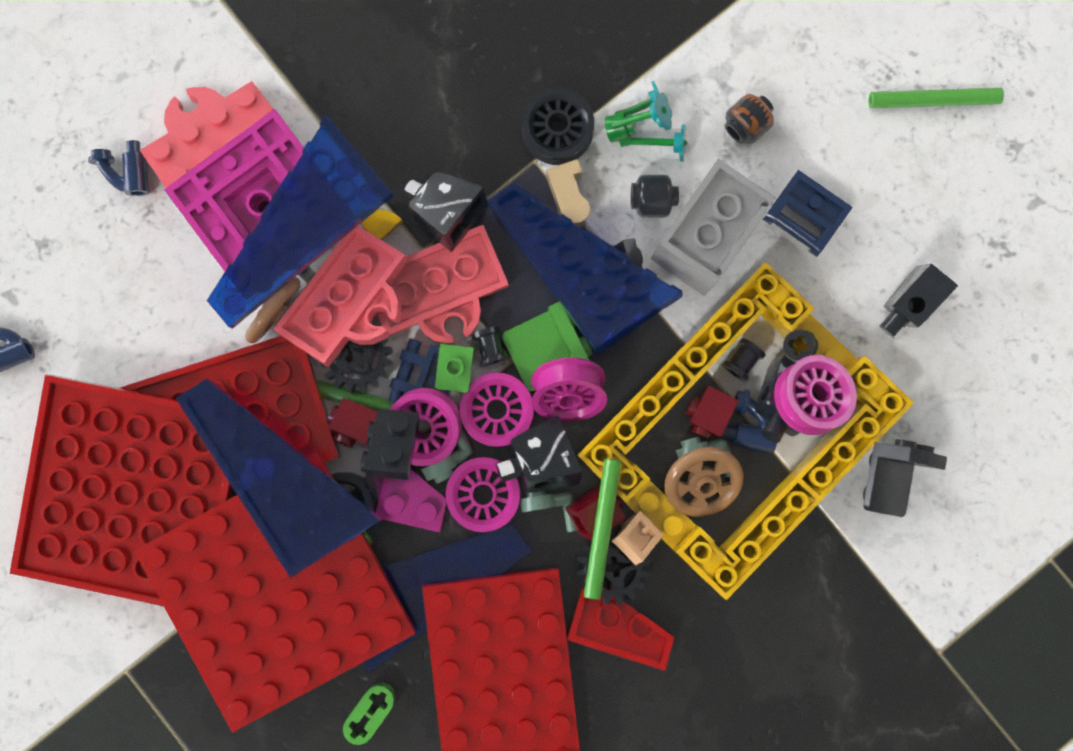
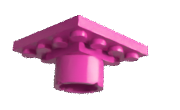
M275 109L164 189L221 268L247 300L358 219Z

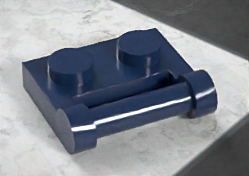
M797 170L762 220L769 225L774 223L810 248L808 252L817 257L853 207L800 170ZM786 205L821 229L822 232L819 237H816L781 213L784 206Z

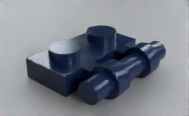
M409 338L406 350L402 349L399 357L402 361L397 376L391 380L389 387L392 390L388 401L395 403L404 393L417 388L436 389L435 382L440 347L430 344L425 357L418 354L422 342ZM414 364L422 367L417 385L408 383ZM436 389V390H439V391H441V392L447 394L448 396L450 395V392H451V391H448V390ZM423 403L424 410L426 411L428 404ZM434 407L432 413L436 414L439 410Z

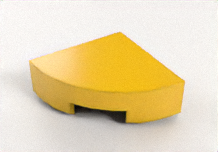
M382 209L369 210L357 217V221L369 233L382 241L403 222L396 214Z

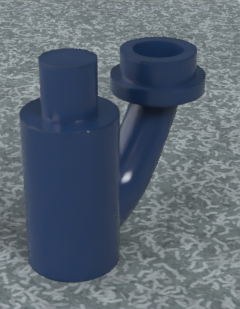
M126 141L127 152L122 154L124 177L120 176L111 167L110 164H113L115 160L110 150L93 149L90 151L91 156L88 157V162L96 165L105 179L114 188L125 192L129 196L149 194L147 160L140 152V141Z
M0 327V340L6 343V345L0 347V372L35 358L34 349L26 338H22L10 329Z
M738 390L735 399L739 401L735 410H738L740 414H745L746 410H748L758 421L759 427L743 423H737L736 427L727 425L721 438L733 440L732 444L734 446L773 454L777 443L767 440L761 433L767 420L755 412L756 401L750 397V390Z

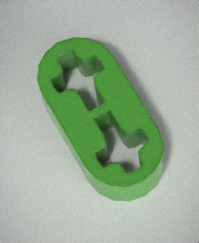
M381 682L373 684L346 719L343 725V733L348 742L354 745H362L369 741L389 714L396 701L395 691L389 684ZM382 691L387 695L385 702L388 705L381 704L374 712L370 709L375 700L372 693L379 695ZM366 715L370 718L364 727L368 733L360 732L358 735L353 732L355 725L351 722L358 723Z

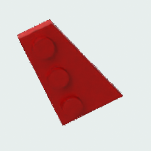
M581 588L567 640L665 671L674 637L624 601L622 604L616 605L614 598L611 597L609 603L604 605L602 604V595L599 600L584 597V589Z

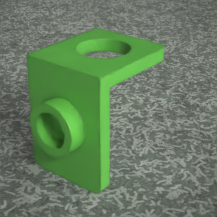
M440 344L435 388L468 392L473 353H475L476 348Z

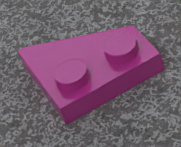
M410 468L408 480L384 478L375 518L441 532L447 508L446 497Z

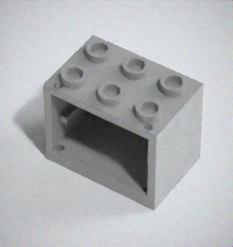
M717 159L661 239L650 259L705 296L721 279L776 197L720 159Z

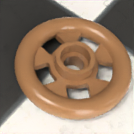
M290 277L264 302L246 331L245 338L249 343L258 342L285 314L288 309L287 307L301 287L299 278Z
M704 447L692 450L681 456L669 469L664 485L666 498L675 510L687 516L705 517L716 514L732 504L739 495L744 480L743 469L738 459L724 449ZM703 461H716L715 467L702 466ZM685 471H689L688 481L686 483L679 481ZM729 472L730 481L721 484L720 475ZM689 491L695 497L691 502L682 498ZM717 492L720 494L718 498L710 502L705 500V498L711 497Z

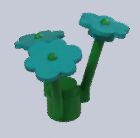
M655 81L651 82L654 90L648 92L650 99L627 109L615 111V115L605 117V129L611 143L619 141L621 147L629 145L674 146V153H679L680 162H684L685 146L688 144L685 140V124L681 126V133L674 134V139L631 137L632 134H636V122L650 118L660 128L663 127L665 130L672 128V110L669 107L668 98L665 93H659ZM650 107V111L632 115L634 113H637L643 109Z

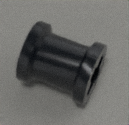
M499 326L486 328L471 334L472 339L477 341L482 358L479 361L481 367L509 359L508 354L504 353L498 335L501 332Z
M795 330L785 337L783 348L789 358L800 360L806 356L815 355L819 343L812 332ZM802 336H804V342L809 344L808 350H802L798 354V348L793 346L795 340H801Z
M741 338L738 342L739 348L729 361H724L722 367L737 379L747 382L749 372L759 359H764L766 354L751 341Z

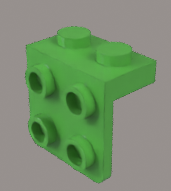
M561 301L548 306L547 312L503 333V341L524 385L530 392L535 391L531 384L532 375L544 363L560 358H582L589 360L588 356L593 355L586 338H578L574 326L578 325L572 309L570 306L564 308Z

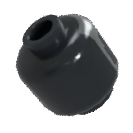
M640 175L636 183H631V209H636L637 214L642 218H665L671 213L672 206H678L679 187L672 186V180L668 175Z

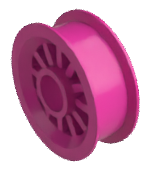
M810 355L789 366L779 375L774 388V400L780 416L791 428L806 435H820L843 425L850 419L856 407L857 392L851 375L839 362L823 355ZM812 390L817 394L818 400L814 397Z
M560 358L544 363L534 371L531 378L532 387L536 391L532 398V406L544 418L550 419L559 415L561 422H575L591 418L600 413L607 404V395L602 388L605 383V373L596 363L582 358Z
M489 373L478 377L470 383L469 391L463 393L460 401V418L465 430L472 438L484 445L492 447L510 445V441L514 437L530 428L533 420L534 408L528 389L520 380L509 374ZM497 386L496 396L492 395L489 387ZM502 386L509 388L503 397H501ZM484 389L489 397L488 400L479 395ZM513 392L518 396V398L507 402ZM477 398L484 403V406L473 405L475 399ZM494 401H501L507 407L505 416L498 420L490 418L488 414V407ZM521 402L522 410L510 408ZM473 410L484 412L475 418L473 417ZM510 414L521 415L519 422L510 417ZM487 418L486 422L480 429L476 422H479ZM506 420L515 425L511 431H509L505 423ZM493 423L492 434L486 433L485 431L489 425ZM501 423L505 434L497 435L498 424Z
M433 388L411 390L401 396L389 409L416 412L417 410L420 420H426L431 425V433L424 434L418 430L412 465L430 466L441 462L450 455L461 437L462 421L460 410L447 394ZM423 403L428 404L426 411L424 410ZM434 407L439 410L436 414L432 413ZM444 415L445 420H438V418ZM442 427H448V431H446V430H444V429H441V428H442ZM421 443H423L424 449H419Z
M487 457L470 459L457 467L449 478L446 487L448 509L452 517L469 530L476 532L497 530L507 524L518 509L521 492L517 478L506 481V487L497 489L495 486L501 481L498 477L493 483L490 482L493 471L498 474L496 463L501 462L499 460ZM480 469H488L485 481H483ZM473 471L476 472L477 483L469 475ZM466 479L472 487L461 485L462 481ZM479 485H487L493 491V498L487 504L479 503L475 499L474 492ZM459 490L469 492V496L459 498ZM508 491V499L497 496V493ZM471 500L472 503L464 509L461 502ZM495 501L506 503L504 510ZM476 506V513L473 517L468 512ZM490 506L498 513V515L493 518L491 516L489 508ZM482 508L485 510L487 519H479Z

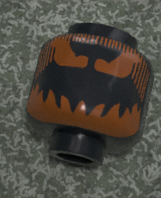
M746 94L727 110L724 127L736 142L752 144L772 128L774 124L772 114L774 107L765 96L757 97L753 94Z

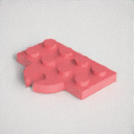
M253 81L225 98L216 90L207 87L188 88L186 92L191 101L198 103L197 107L191 112H183V105L175 96L170 100L164 115V124L168 133L140 150L165 188L273 110Z
M353 224L273 330L328 368L348 341L359 345H372L385 340L390 336L389 332L383 326H373L372 320L376 314L385 312L388 313V317L393 323L399 324L402 306L398 295L390 285L409 261L408 258L399 250L358 225Z
M484 225L469 230L453 252L449 251L441 243H437L406 256L409 261L390 285L398 295L402 306L399 324L393 323L388 317V313L385 312L378 313L377 315L381 325L389 332V337L418 325L422 332L433 341L449 345L455 344L454 337L446 332L445 325L449 319L457 317L463 321V334L468 339L480 322L481 307L479 299L509 287Z

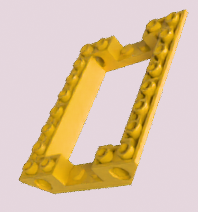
M764 262L577 455L600 479H602L605 459L622 461L617 495L634 513L641 511L663 534L661 539L725 600L746 581L874 446V442H878L914 404L865 355L856 358L810 314L815 308L767 262ZM761 316L784 339L790 332L795 330L812 332L819 343L815 355L830 357L844 366L854 381L857 402L850 419L843 425L833 428L726 541L718 547L714 543L715 541L701 527L695 525L685 514L675 510L668 502L666 496L650 481V478L624 455L641 440ZM802 336L801 340H795L793 346L798 348L799 353L809 348V344L804 342V336Z

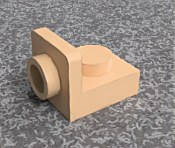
M638 511L621 524L622 529L612 542L635 565H638L644 561L663 534L641 511Z

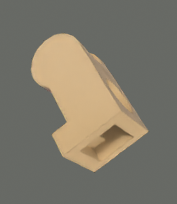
M578 159L546 170V178L561 220L567 227L573 229L585 225L590 212L589 203L586 198L581 196L576 180L581 179L582 175Z

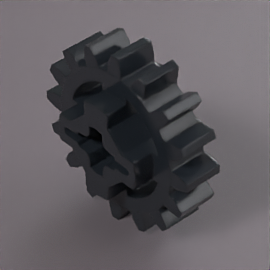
M386 338L372 345H359L348 341L341 351L340 358L337 360L335 358L329 366L330 370L325 374V377L328 380L337 377L334 386L341 389L347 384V392L351 394L354 393L356 387H359L362 393H367L368 384L379 388L377 379L379 377L388 379L389 377L384 368L394 365L390 359L386 358V356L394 353L392 347L383 346L389 339ZM350 347L361 354L362 363L365 366L364 369L353 361V352L350 350ZM379 352L378 363L375 369L373 370V357L378 355ZM320 362V365H321L323 368H328V367H326L324 364H322V363ZM356 372L360 373L363 378L351 379L344 375Z
M611 535L606 565L610 564V559H612L614 564L627 565V567L615 572V577H613L612 572H606L605 570L604 581L607 582L609 590L602 588V604L607 605L611 597H613L616 605H620L623 602V595L631 601L635 599L633 589L638 591L645 589L639 581L640 579L650 577L649 573L643 571V566L649 564L650 560L644 559L643 562L635 565L629 558L627 559L618 552V547L612 542L614 538ZM584 544L581 549L586 553V556L576 559V562L583 565V569L577 571L576 576H584L586 579L591 546ZM634 571L631 582L623 588V579L628 572ZM586 581L580 586L582 589H585Z

